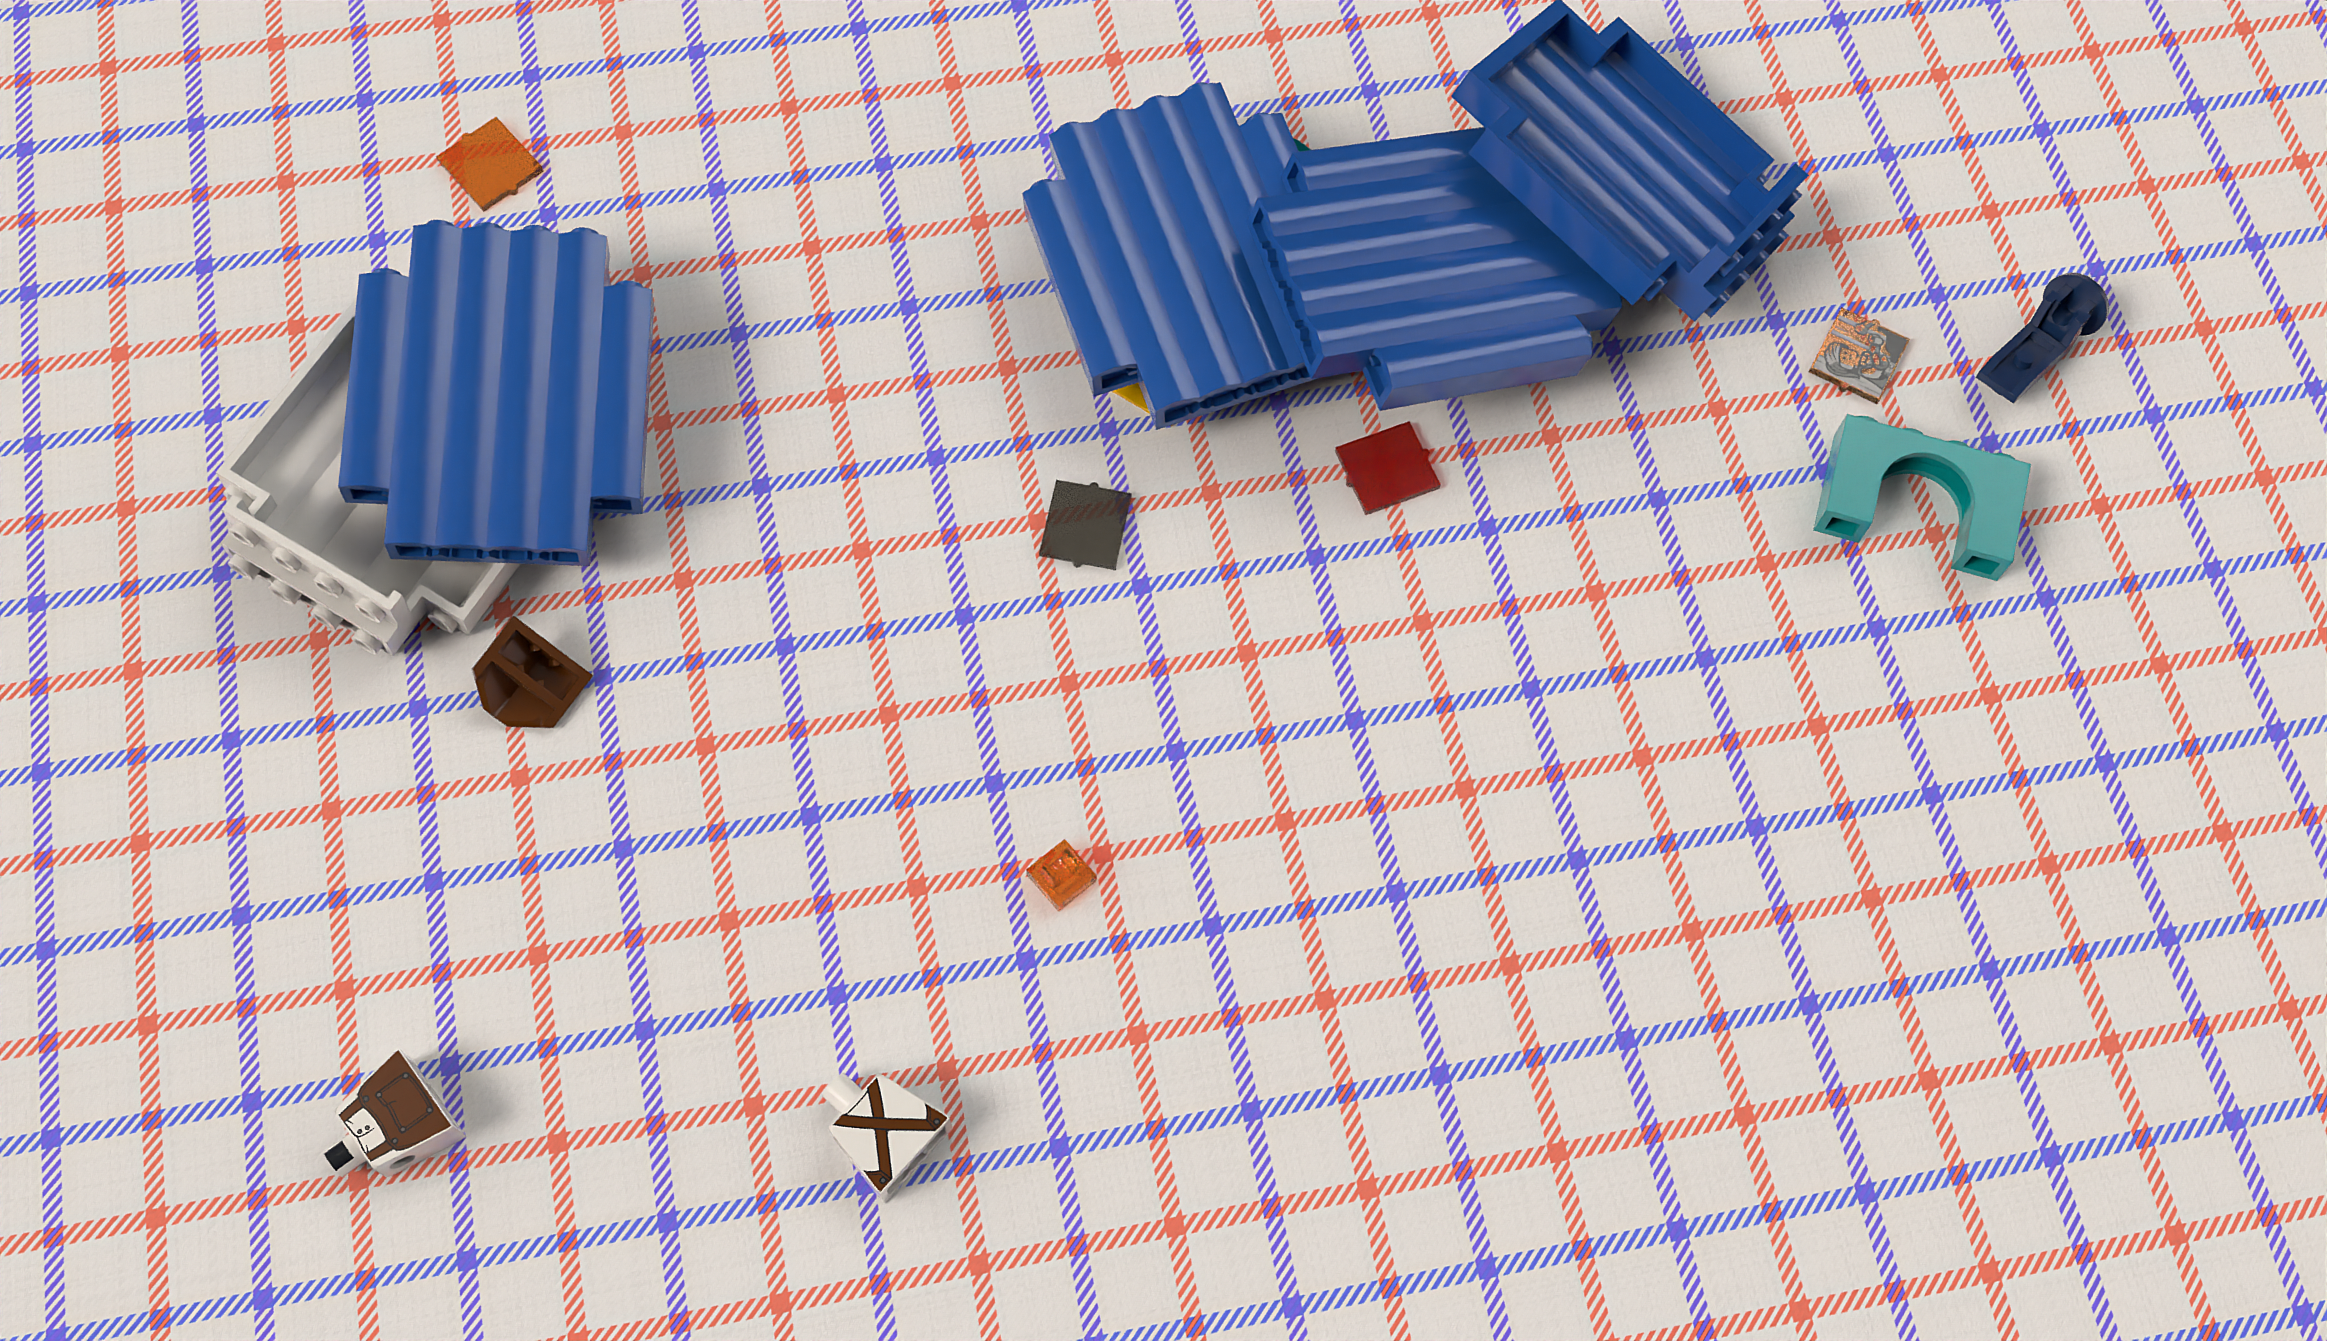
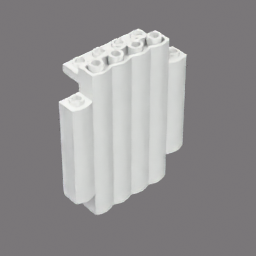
M356 297L216 471L217 476L226 488L223 494L229 499L223 506L222 511L231 524L228 534L220 543L229 558H231L228 565L241 576L251 581L256 576H259L271 582L269 590L281 600L290 605H294L299 600L311 606L313 609L310 614L317 621L332 630H336L340 625L354 632V635L351 637L352 640L364 650L374 655H377L382 650L394 656L427 610L430 611L428 618L441 629L453 633L457 628L469 634L520 564L390 559L384 545L388 504L345 503L338 488Z

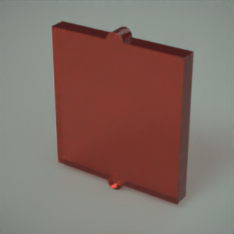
M1410 421L1335 447V453L1347 476L1345 484L1347 487L1353 488L1365 515L1440 489L1441 484L1428 460L1430 452L1426 448L1423 449Z

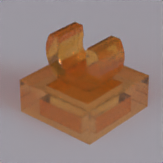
M1065 839L1026 869L1028 878L1058 912L1097 881V875Z

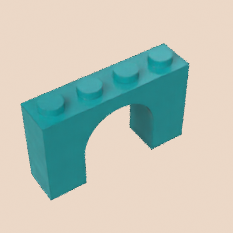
M1847 414L1833 438L1813 531L1859 543L1873 523L1881 482L1891 476L1900 474L1920 475L1942 486L1952 497L1958 510L1959 528L1951 569L1998 581L2014 560L2031 464L2015 460L2014 457L2005 453H1989L1971 448L1961 441H1945L1924 435L1921 431L1913 428L1901 429L1879 423L1869 416Z

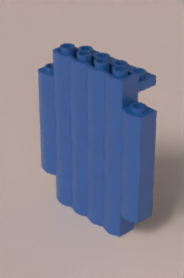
M1555 0L1469 70L1451 95L1454 100L1486 128L1468 154L1631 305L1635 304L1642 296L1649 302L1661 290L1694 322L1703 313L1712 318L1789 236L1783 230L1795 217L1789 209L1802 196L1797 187L1809 176L1795 163L1768 191L1763 185L1769 179L1762 173L1773 163L1774 159L1620 17H1617L1600 33H1597L1562 0Z
M1199 82L1189 86L1185 92L1178 96L1156 95L1148 98L1141 106L1135 109L1122 110L1114 108L1107 110L1093 122H1067L1049 135L1051 157L1057 170L1058 180H1039L1030 189L1022 193L1024 210L1094 397L1138 383L1155 428L1158 430L1315 380L1310 378L1247 225V219L1257 198L1288 194L1281 176L1291 154L1299 151L1282 113H1257L1239 126L1221 82Z
M1485 127L1293 152L1281 176L1288 194L1257 198L1247 219V225L1310 378L1317 379L1363 371L1379 411L1577 376L1592 356L1593 341L1590 332L1606 329L1622 308V296L1468 154L1485 132Z
M430 220L426 224L413 226L409 277L403 276L400 272L389 268H378L372 273L359 274L338 488L345 503L388 504L384 545L390 559L590 566L594 512L643 514L654 319L652 289L645 288L642 284L635 281H620L611 286L609 275L610 252L607 236L585 227L575 228L571 232L555 233L541 225H528L520 230L509 231L503 229L498 224L490 222L478 223L475 227L459 228L445 220Z

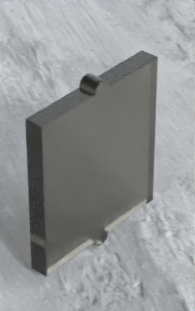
M1056 479L1039 556L1073 562V566L1076 568L1084 564L1116 570L1132 493L1100 488L1096 482L1084 485Z

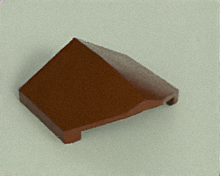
M512 616L472 667L482 708L507 727L554 728L593 677L591 673L515 616Z

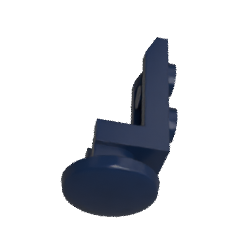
M2065 273L2052 279L2045 287L2043 300L2031 321L1989 359L1978 372L1976 378L2014 404L2071 350L2079 336L2093 334L2103 326L2109 314V301L2103 288L2092 278L2080 273Z

